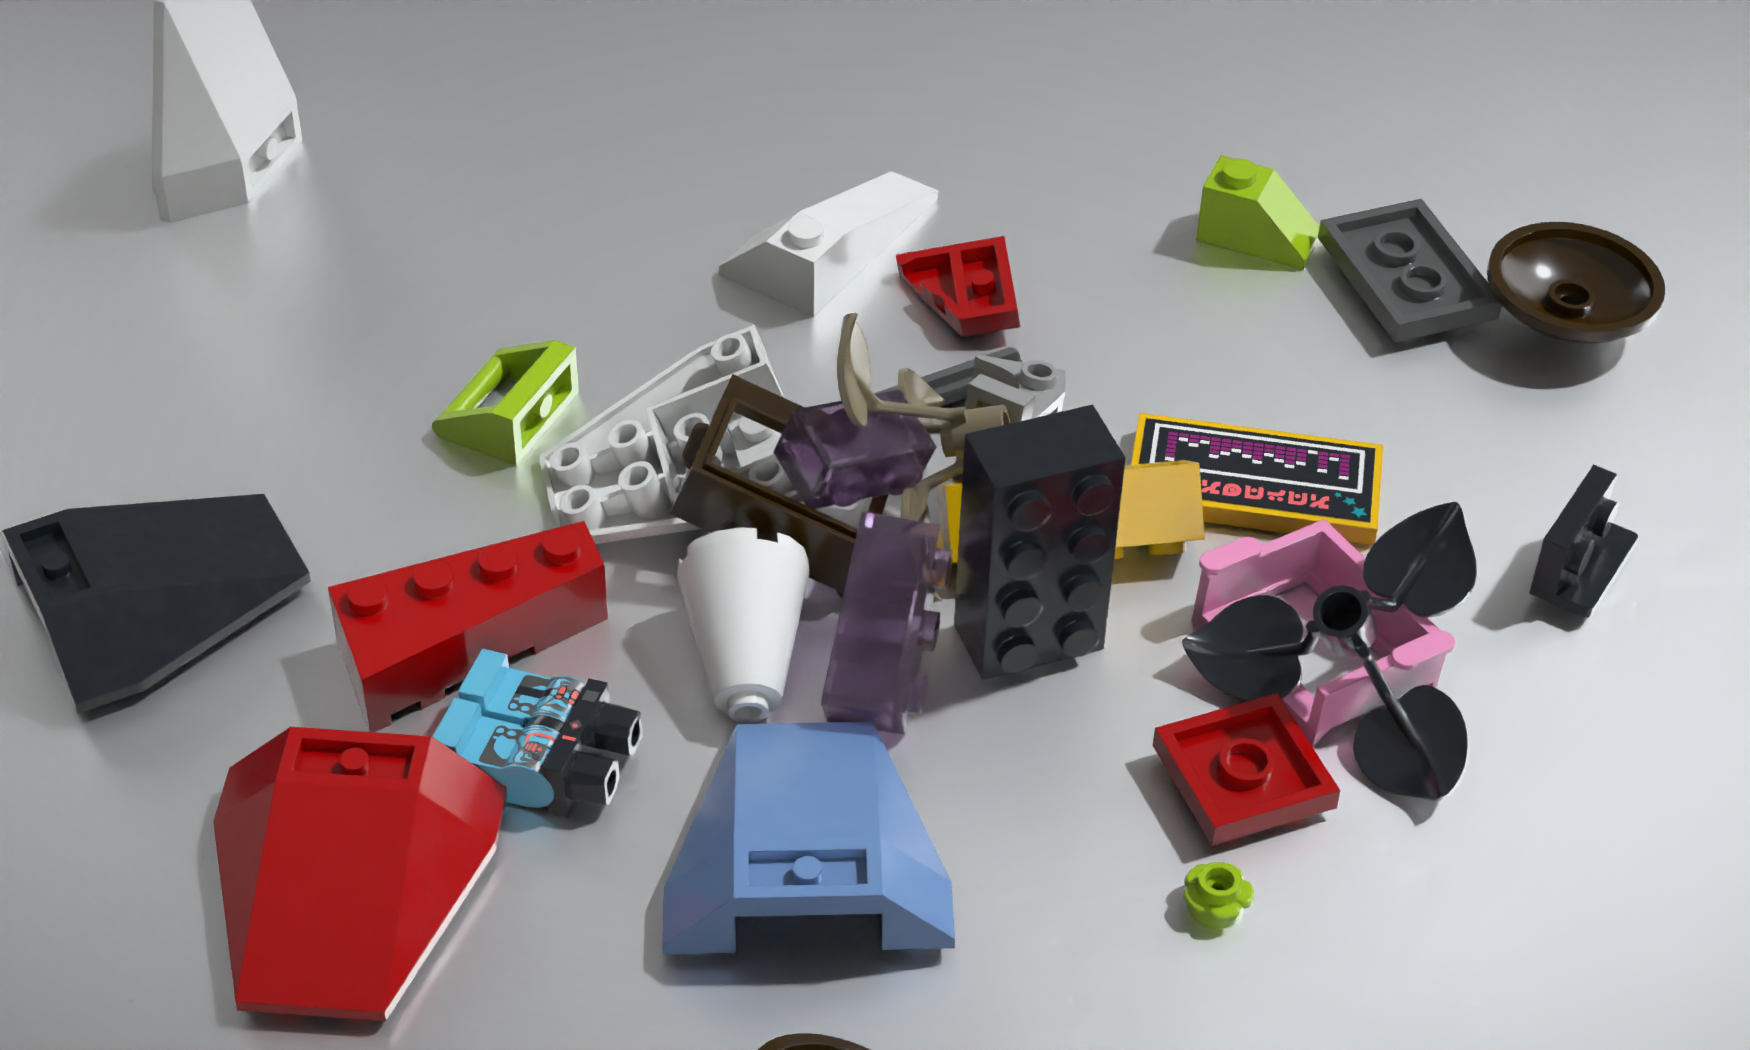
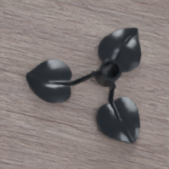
M1449 502L1422 510L1390 528L1372 545L1364 562L1363 579L1367 588L1372 593L1388 599L1371 597L1367 590L1358 591L1350 586L1339 585L1331 587L1317 598L1313 607L1314 620L1306 624L1308 633L1304 641L1301 642L1304 633L1303 623L1292 606L1280 598L1269 595L1247 597L1224 608L1205 626L1182 640V645L1195 668L1210 684L1224 694L1243 702L1278 693L1282 699L1294 692L1302 680V667L1298 656L1310 654L1319 638H1323L1326 646L1335 654L1341 656L1357 655L1386 708L1376 709L1365 715L1356 728L1353 750L1361 771L1374 785L1393 794L1440 801L1449 797L1460 783L1468 760V733L1461 711L1455 702L1444 692L1428 685L1417 686L1409 690L1397 701L1369 647L1373 644L1377 634V625L1371 610L1393 613L1404 604L1413 614L1431 618L1455 610L1471 594L1477 576V561L1462 508L1457 502Z

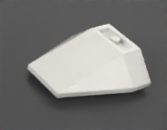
M154 0L152 190L156 195L160 219L171 223L247 204L302 142L294 91L251 0Z
M755 325L732 334L724 335L717 340L697 347L539 455L555 528L585 521L595 544L701 529L670 514L689 470L681 463L680 456L694 425L697 423L709 424L732 374L784 397ZM733 412L712 462L798 502H803L816 496L817 493L800 442Z

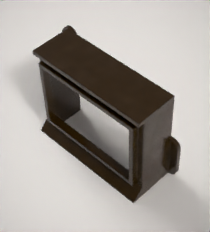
M732 374L709 424H695L680 456V461L689 470L670 514L710 533L741 527L757 528V539L777 543V532L790 536L805 549L809 560V578L835 589L841 598L855 601L862 592L871 565V560L868 557L873 548L871 546L894 477L905 453ZM733 412L876 477L877 480L866 499L857 528L713 463L712 461Z

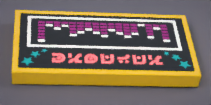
M1139 413L1131 465L1179 460L1198 462L1200 466L1203 522L1292 533L1325 519L1348 542L1373 545L1376 541L1383 445Z

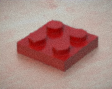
M1278 693L1155 727L1152 746L1212 846L1337 809L1341 790Z

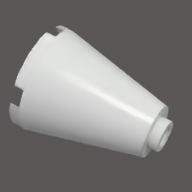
M745 527L719 530L695 539L687 546V557L683 561L679 557L677 577L714 705L731 719L750 723L766 718L782 702L809 578V560L804 547L790 536L777 532V543L757 539V528Z

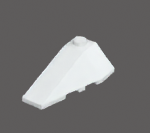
M890 171L799 211L752 236L719 266V275L814 317L938 199V190Z

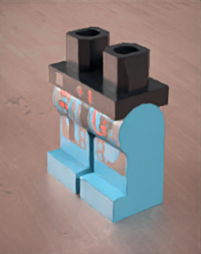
M482 648L458 690L459 698L453 699L432 736L506 786L507 803L536 808L548 806L549 814L568 818L577 800L609 806L617 790L620 777L618 760L602 757L600 754L602 750L627 756L634 755L642 739L643 731L640 711L610 703L608 682L589 678L587 683H584L571 676L559 675L549 678L509 667L507 654Z

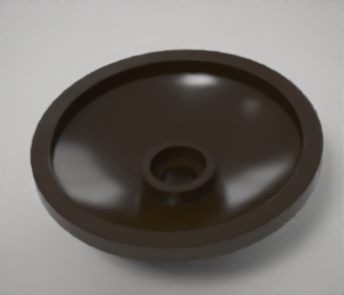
M1541 222L1515 229L1495 244L1487 266V280L1491 291L1500 304L1513 317L1535 331L1565 341L1604 343L1639 333L1658 317L1665 298L1663 276L1654 261L1644 251L1616 234L1584 224Z

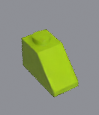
M1220 155L1203 185L1196 240L1304 270L1319 240V225L1274 169L1256 165L1246 159H1233Z

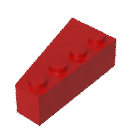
M585 521L328 587L337 644L369 732H377L391 725V715L416 703L422 710L445 699L444 689L466 678L482 648L507 654L508 658L524 650L537 654L608 619L605 565Z

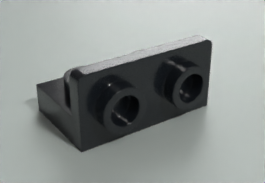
M1593 464L1543 539L1529 594L1582 617L1589 618L1592 616L1634 550L1638 539L1637 533L1613 523L1619 508V503L1610 499L1617 477L1616 473Z

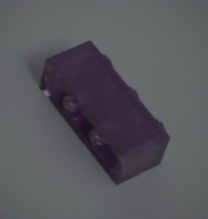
M861 512L821 699V706L827 722H873L879 731L906 735L910 715L921 716L928 682L927 676L918 675L923 651L934 652L940 627V612L931 611L936 587L947 588L953 561V549L944 548L940 524Z

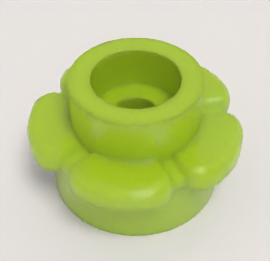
M1213 862L1207 865H1197L1187 873L1184 879V884L1187 888L1184 890L1183 898L1187 904L1188 911L1193 919L1206 927L1221 929L1234 925L1241 919L1244 909L1251 906L1254 898L1252 884L1249 881L1243 880V873L1239 868L1228 863Z

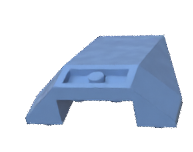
M874 723L736 724L664 886L663 954L736 953V917L881 914L882 950L955 948L952 882Z

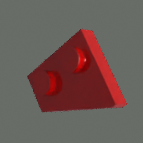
M1004 236L896 254L899 277L962 337L991 334L1020 327Z

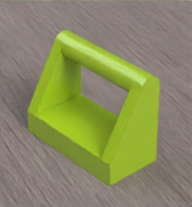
M551 340L498 349L432 422L434 433L444 440L517 466L579 393L576 347ZM505 376L518 380L498 405L478 408Z

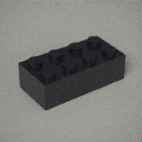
M1093 404L965 434L954 627L982 680L1007 673H1018L1034 666L1070 657H1080L1089 652L1104 649L1126 457Z

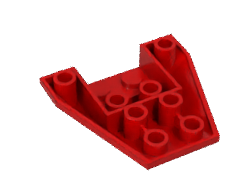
M290 726L229 767L213 825L237 1011L386 1021L496 852L507 800V787L432 736Z

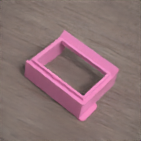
M1323 519L1265 544H1261L1259 540L1253 537H1242L1203 553L1199 561V566L1202 570L1191 622L1199 630L1224 608L1236 601L1257 595L1275 596L1303 583H1307L1319 596L1331 587L1345 585L1353 587L1358 591L1367 590L1371 597L1388 598L1377 596L1367 588L1363 579V567L1366 558ZM1404 604L1393 613L1371 610L1377 625L1376 638L1371 647L1382 657L1376 663L1395 698L1403 696L1417 686L1429 685L1436 687L1446 654L1450 653L1454 648V637L1450 633L1440 630L1427 617L1413 614ZM1364 666L1318 686L1315 697L1300 682V685L1294 692L1282 698V701L1312 747L1331 728L1384 705Z

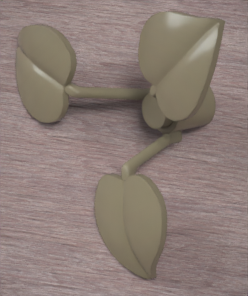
M846 314L843 317L837 355V380L841 401L851 422L857 427L866 426L867 410L877 413L901 415L902 421L905 423L907 452L913 466L918 471L926 470L931 434H940L945 457L956 456L957 458L956 463L917 482L914 489H904L902 497L901 539L905 558L913 577L930 601L941 602L942 600L931 582V527L927 505L929 493L939 484L959 474H963L965 434L1010 424L1009 414L1005 405L966 409L965 407L941 408L945 400L909 368L900 369L898 372V403L880 400L870 389L871 367L869 351L863 332L856 321L858 314Z

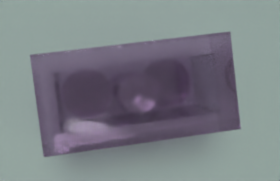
M901 390L875 394L882 401L909 404ZM842 401L794 409L773 453L804 504L813 509H819L833 505L846 507L861 499L884 494L894 496L903 494L904 489L914 488L921 481L923 472L937 446L918 417L877 413L867 410V425L857 427L849 419Z

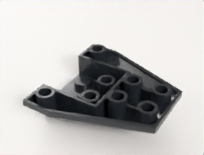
M265 494L71 508L4 529L0 532V550L17 586L25 585L49 638L57 671L77 714L144 691L311 582L308 568Z

